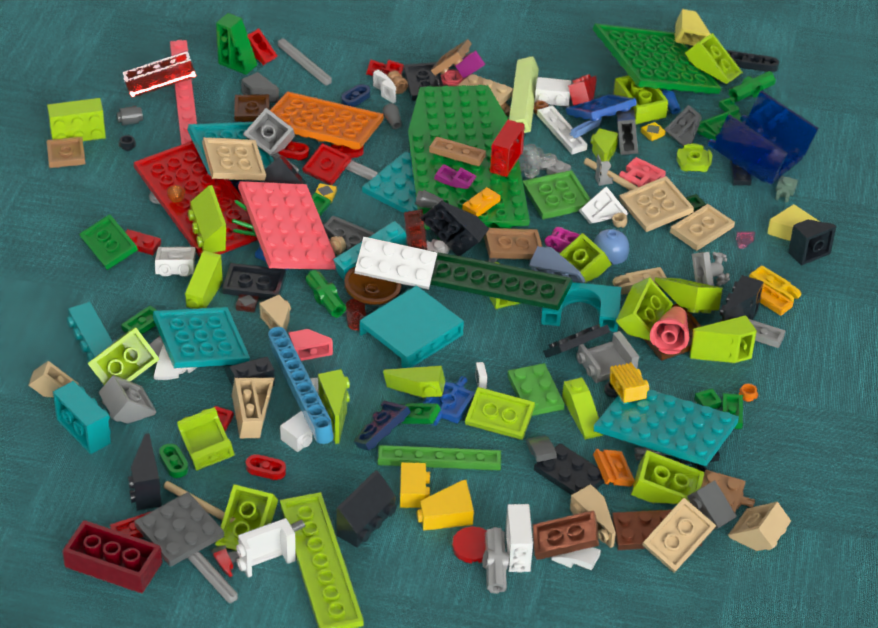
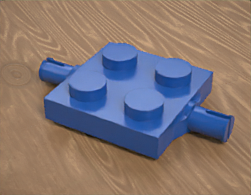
M461 376L457 383L445 382L443 396L427 397L423 402L438 404L441 408L433 422L434 426L438 424L441 418L458 424L471 405L475 392L463 387L467 383L466 377L463 378Z

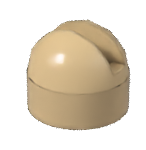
M625 213L613 215L612 220L615 227L624 228L627 225Z

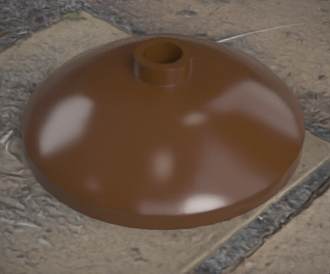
M356 266L351 268L345 276L344 286L346 291L354 299L365 304L380 305L388 303L395 299L401 291V283L355 274Z

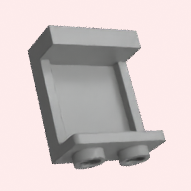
M621 331L613 333L612 342L587 349L584 344L579 345L577 360L585 367L588 376L592 377L595 383L610 379L611 366L614 367L615 365L629 364L631 362L637 369L639 355Z

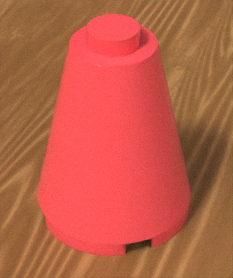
M681 307L669 309L653 325L650 331L651 343L655 344L662 353L677 354L688 345L687 313Z

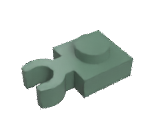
M781 176L776 187L775 199L778 200L779 197H784L787 203L790 195H794L798 180Z

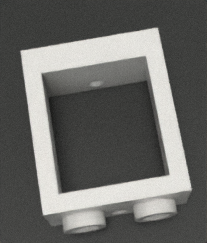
M510 504L507 507L506 544L509 554V572H530L533 540L529 504Z

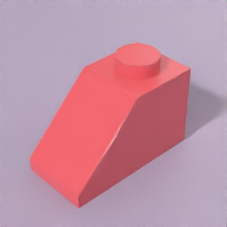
M309 329L289 332V338L301 361L333 355L332 338Z

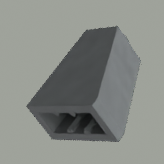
M634 109L624 112L617 111L621 155L637 154L638 145Z

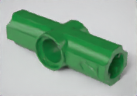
M768 71L755 78L747 76L740 85L729 89V96L733 97L735 102L749 96L758 97L764 89L775 84L774 74Z
M316 270L310 271L306 276V283L312 289L316 302L319 305L323 304L331 316L335 318L341 317L346 311V306L339 298L335 285L328 283L321 272Z

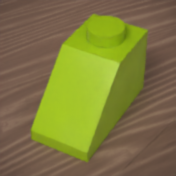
M599 128L596 134L592 135L590 144H593L592 152L596 158L599 155L602 162L610 161L618 146L619 133Z

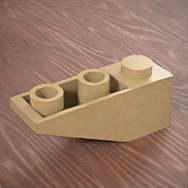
M591 484L571 495L570 510L573 515L594 510L597 518L598 538L612 548L616 532L604 496Z

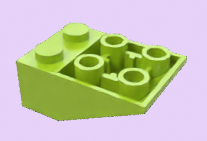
M747 316L693 329L689 357L690 359L729 363L752 359L757 330Z

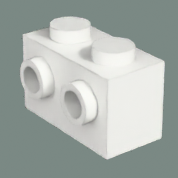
M538 77L535 102L541 100L549 105L569 106L570 91L568 85L571 84V80Z

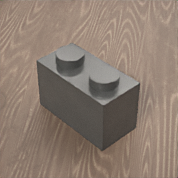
M715 480L687 496L690 503L716 525L714 530L737 517Z

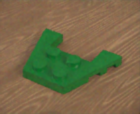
M729 97L719 101V107L725 113L701 121L697 133L719 145H723L749 135L750 129L743 116L740 115L738 106L734 104V98Z

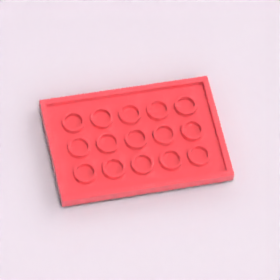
M240 181L238 188L269 268L336 270L333 260L336 258L307 184Z

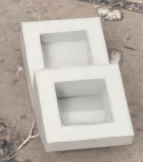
M380 70L373 72V86L381 90L383 98L395 103L396 87L394 83Z
M593 547L553 556L552 561L570 568L573 564H577L592 570L600 557L601 550Z

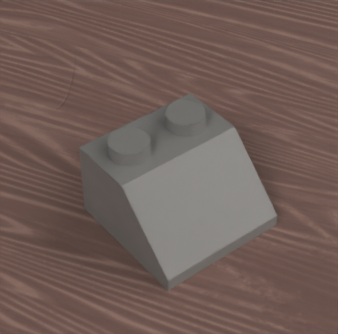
M267 108L243 134L249 140H256L257 146L270 156L283 150L295 137L294 129Z
M113 375L99 391L102 403L110 412V417L117 422L121 421L129 424L155 415L157 412L142 386Z

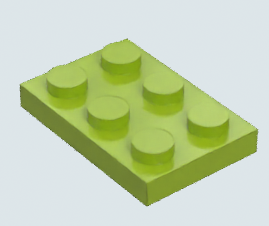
M477 387L465 419V424L523 440L535 408V402Z

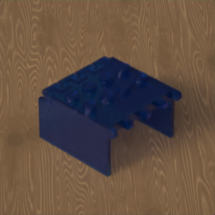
M761 90L749 116L742 115L740 117L742 122L729 114L720 133L716 135V141L710 139L708 145L731 160L735 165L746 170L747 173L764 183L773 184L803 159L819 128Z

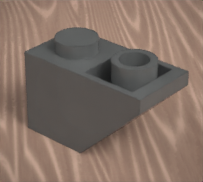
M259 72L241 80L243 95H269V103H277L279 101V88Z

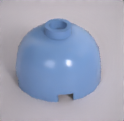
M607 229L601 231L596 236L593 243L607 255L612 265L623 263L628 258L629 241L624 233L614 229Z

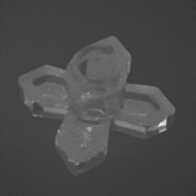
M535 144L524 146L523 158H519L521 171L530 179L539 175L540 168L552 167L558 163L556 155L552 153L544 154L543 149L536 147Z

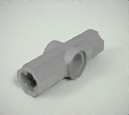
M494 527L487 529L485 532L486 550L483 555L482 564L483 568H486L487 589L490 593L504 592L507 588L506 570L509 564V554L505 552V532L501 528Z

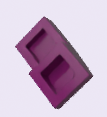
M443 164L435 174L434 179L452 187L468 189L476 179V175L463 168L456 171Z

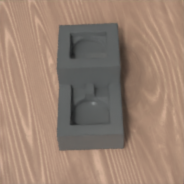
M546 435L526 439L531 455H534L536 462L556 458V450Z

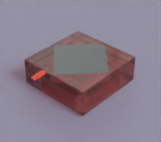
M240 294L236 303V310L255 313L259 301L258 296Z

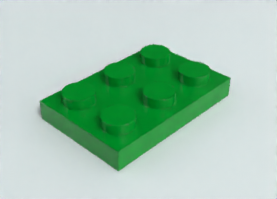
M110 214L79 234L83 242L106 270L138 250L136 244Z

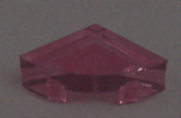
M755 231L736 233L739 249L746 248L754 241Z

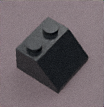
M809 219L793 225L788 253L801 266L831 254L836 225Z
M268 356L224 367L232 387L235 378H274L273 387L275 386L274 368Z

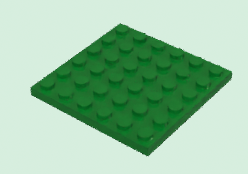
M596 23L592 28L597 37L604 43V46L609 49L612 56L617 59L620 66L625 69L627 75L633 79L638 87L662 88L682 92L692 91L694 93L703 92L707 94H719L722 89L710 74L695 67L688 60L685 53L689 49L685 44L675 42L674 32Z

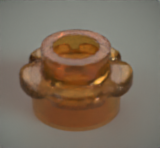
M179 185L172 186L167 190L168 198L172 202H180L184 198L185 190Z

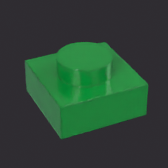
M713 388L695 393L694 399L697 404L713 409L721 407L722 401Z

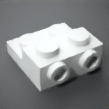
M158 247L155 258L156 274L161 276H170L172 274L189 276L193 274L195 269V247Z

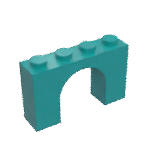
M573 282L559 310L542 308L541 324L560 326L563 308L571 303L583 302L594 306L598 310L600 327L608 325L610 331L617 332L618 323L616 319L620 312L621 287Z

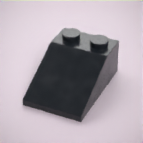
M149 433L144 435L131 465L132 476H128L129 488L133 489L129 491L131 503L136 504L137 511L162 506L160 480Z

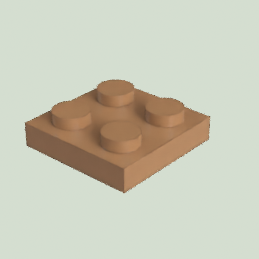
M82 137L47 140L49 168L85 164Z

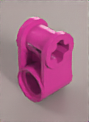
M556 227L553 230V234L546 237L545 244L561 253L580 235L562 227Z

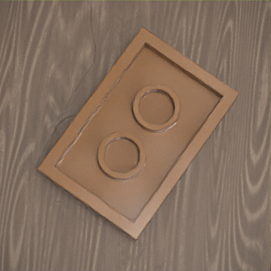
M469 39L441 56L431 69L433 74L437 75L440 73L442 75L453 64L454 66L459 64L466 56V53L470 51L469 47L472 44Z
M489 228L488 232L484 235L489 258L532 259L537 246L542 247L538 230Z

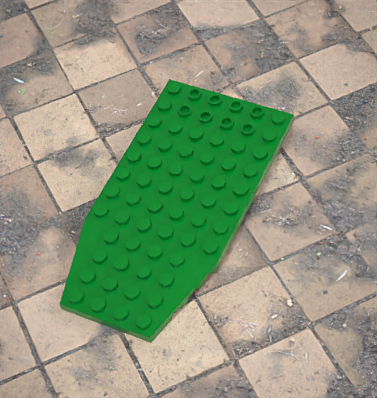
M489 85L420 87L408 130L415 198H417L419 190H426L443 198V202L462 209L465 202L487 187L501 195L500 202L478 217L488 228L511 229V226H529L530 219L519 159L507 177L490 172L492 143L508 118ZM437 136L486 150V157L480 166L430 153L429 147ZM443 164L456 171L463 168L476 175V179L468 189L446 185L435 180L434 177ZM416 205L419 230L430 229L420 217L431 208H422Z

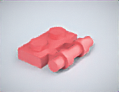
M636 157L626 166V172L621 171L619 176L637 187H641L665 177L666 171Z

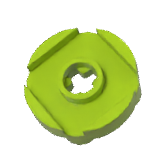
M686 144L683 149H678L677 163L680 165L681 170L708 171V167L712 162V153L709 149L708 151L705 150L704 146L700 144Z

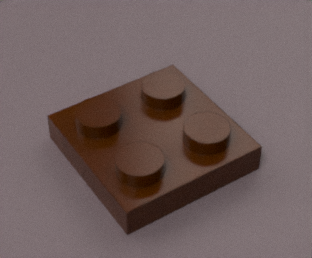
M235 95V122H253L265 108L269 110V95Z

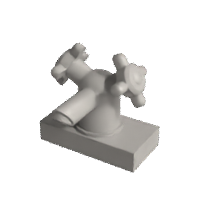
M709 252L692 254L695 282L714 286L713 277L717 276L716 284L720 286L730 280L729 273L725 275L723 273L722 261L727 262L725 254L713 252L712 255L715 262L712 263Z

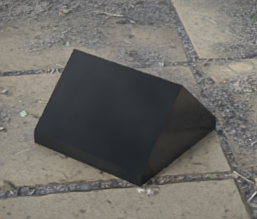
M284 156L278 157L265 169L266 178L264 182L307 183Z

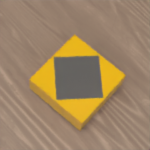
M656 122L641 127V133L650 141L665 136V130Z
M319 183L316 193L330 199L332 203L337 187Z

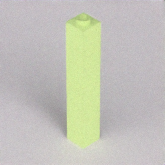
M533 56L517 60L509 120L525 124L524 133L531 132L539 72Z

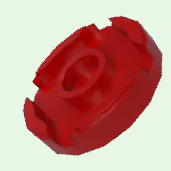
M474 526L459 530L453 537L452 547L454 555L466 563L476 561L482 563L486 550L485 532L487 530Z

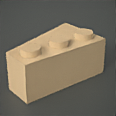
M235 378L232 399L240 438H260L274 378Z

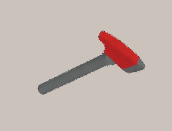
M301 519L290 526L296 532L304 528L305 524ZM225 545L212 549L211 553L215 560L231 578L233 576L231 573L234 567L233 564L239 559L238 552L227 553Z

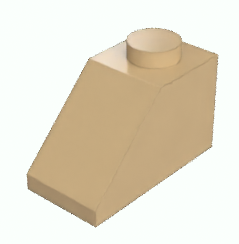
M277 295L259 303L260 318L270 329L274 327L287 329L291 310L288 301Z
M47 361L33 371L29 386L44 397H53V391L72 381L77 385L79 383Z

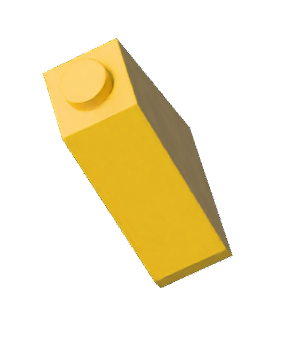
M462 480L420 501V510H417V521L422 523L423 531L473 525L474 510L466 480Z

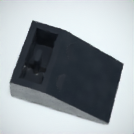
M440 201L420 217L457 256H461L479 243L489 230L476 215L443 201Z
M744 275L741 276L738 282L735 281L732 289L733 293L728 294L726 305L721 307L720 316H722V319L719 322L747 316L748 319L754 320L759 310L764 282Z

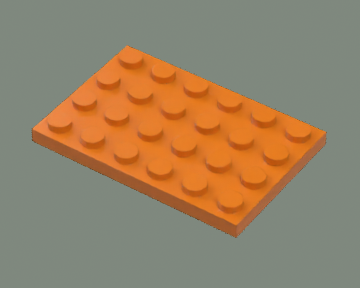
M288 91L270 110L292 127L294 134H298L301 137L314 138L318 141L331 142L334 145L348 146L351 149H360L384 118V114Z

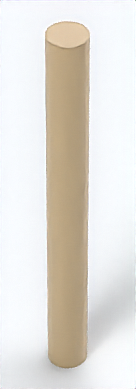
M586 158L584 164L596 171V162ZM607 171L609 178L613 177L614 182L631 191L638 188L615 173Z
M166 481L163 487L177 496L187 493V491L169 481ZM191 494L206 512L223 520L225 512ZM232 517L230 522L232 523L235 518Z

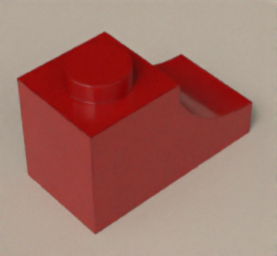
M259 28L248 34L254 56L263 66L277 57V54Z

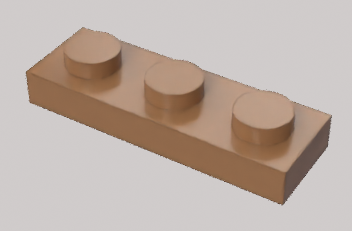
M437 136L429 147L430 153L480 166L486 157V150Z

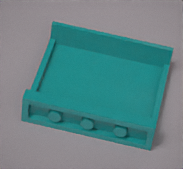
M418 286L407 290L404 294L360 320V335L362 336L367 332L401 357L402 368H412L461 337L464 329V321Z

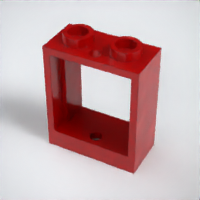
M507 120L492 143L491 173L505 177L509 175L523 153L525 124Z

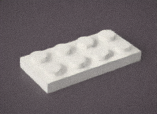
M363 237L355 274L414 287L418 286L419 288L429 290L437 253Z

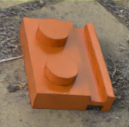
M599 449L595 450L593 456L605 484L611 482L619 486L631 487L635 480L622 451L604 450L601 452Z

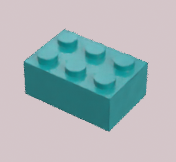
M72 381L53 391L57 421L90 455L111 444L109 414L105 409L102 410L98 406L94 398H90L82 386L79 387Z

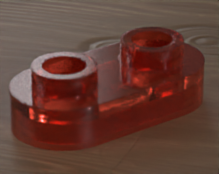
M350 299L346 303L347 325L352 330H360V320L366 316L365 303L356 299Z

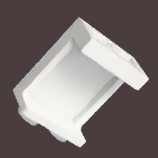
M286 518L238 535L239 545H236L239 559H237V564L240 571H244L247 577L252 576L253 565L283 555L287 563L296 561L295 532Z

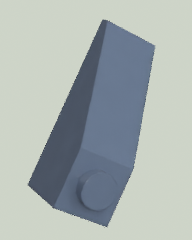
M537 246L529 264L532 270L570 277L572 282L585 283V279L580 271L553 248Z

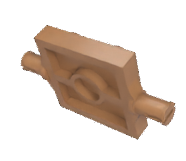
M709 470L705 471L701 487L715 480L735 514L741 504L754 507L755 499L744 497L745 480Z

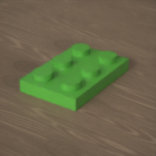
M545 363L508 370L507 377L517 398L535 402L532 416L564 409V402Z

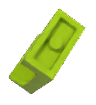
M215 407L205 409L201 413L185 417L177 422L179 432L196 471L235 456L232 444L227 438Z

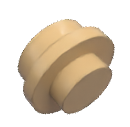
M334 236L330 239L334 253L337 255L342 254L346 249L345 240L340 236Z

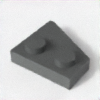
M688 105L664 130L684 147L686 144L693 143L702 117Z

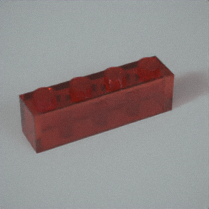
M188 51L123 72L131 98L197 77Z

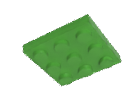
M572 170L523 181L524 190L542 220L579 212V209L591 200Z

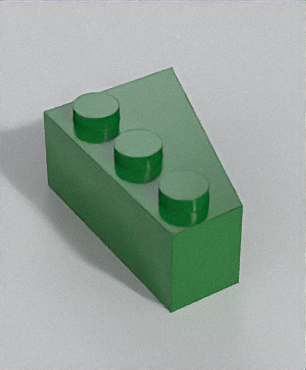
M227 13L216 22L218 64L247 75L257 66V62L242 18Z

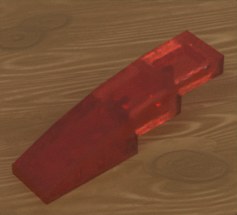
M422 209L404 212L408 246L428 251L425 223L420 219L423 215Z

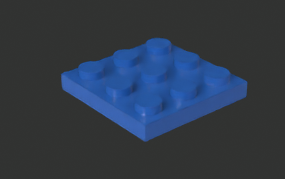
M608 94L589 102L567 107L566 112L567 115H572L574 118L582 117V119L597 121L605 115H616L617 111L631 110L630 107L637 104L635 98Z

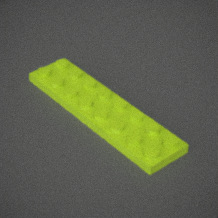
M321 492L280 500L284 519L286 518L290 525L301 519L305 524L304 528L295 532V555L318 628H357L364 626L363 617Z

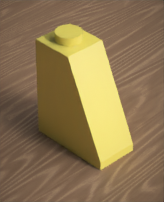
M682 9L675 24V42L694 46L709 36L710 32L696 11Z
M793 204L770 219L767 233L771 236L790 241L793 225L807 219L819 220Z

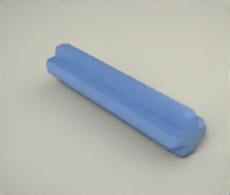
M589 119L572 128L569 134L573 138H577L600 126L602 120L591 121Z

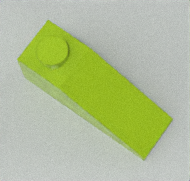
M442 366L383 370L387 388L422 398L443 396L445 377Z
M583 378L565 381L562 399L584 439L604 435L594 432V424L598 421L599 417L590 390Z

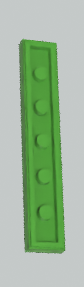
M379 445L378 465L401 466V463H426V467L501 470V450Z

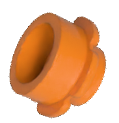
M744 384L739 390V395H743V400L746 402L753 401L758 397L757 388L753 384Z

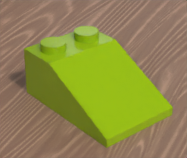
M713 33L699 41L685 53L688 60L695 67L726 84L743 73Z
M583 233L560 253L563 258L580 271L585 279V283L599 277L612 265L607 255Z
M655 277V282L679 306L688 308V312L699 313L700 310L703 313H711V310L720 309L723 289L721 287L681 278Z
M134 327L88 362V365L103 385H105L113 375L127 381H132L160 359L138 329Z
M341 369L318 374V395L331 419L335 444L340 442L347 413V403L350 402L347 391L350 388L347 376L344 377Z
M646 450L639 463L631 495L653 503L679 504L683 498L689 501L687 496L701 488L705 472Z
M233 485L221 524L224 537L216 541L215 545L219 547L225 545L226 549L237 551L236 545H239L238 535L271 524L278 503L275 495ZM234 517L235 520L231 523V518Z

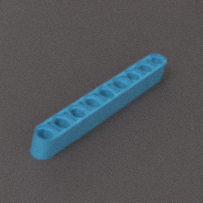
M282 327L270 329L268 335L271 350L315 440L320 444L331 442L334 438L331 419L286 330Z

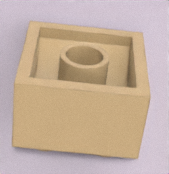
M778 501L748 508L728 536L756 551L771 550L777 545L780 536L786 532V528L791 520Z

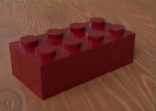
M83 520L63 549L66 568L143 594L162 564L160 545Z

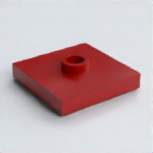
M322 143L302 170L303 173L332 186L352 159L351 156Z

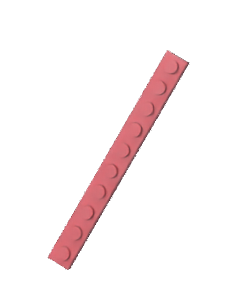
M187 40L170 41L182 145L192 141L187 129L189 124H197Z

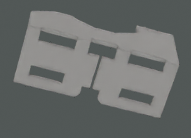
M597 155L595 179L598 185L613 184V177L609 178L607 175L611 164L609 161L602 162L599 155Z

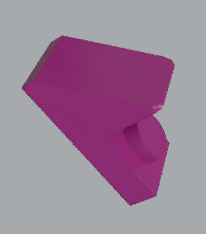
M474 51L467 54L455 67L461 76L466 78L483 67L485 63L478 52Z

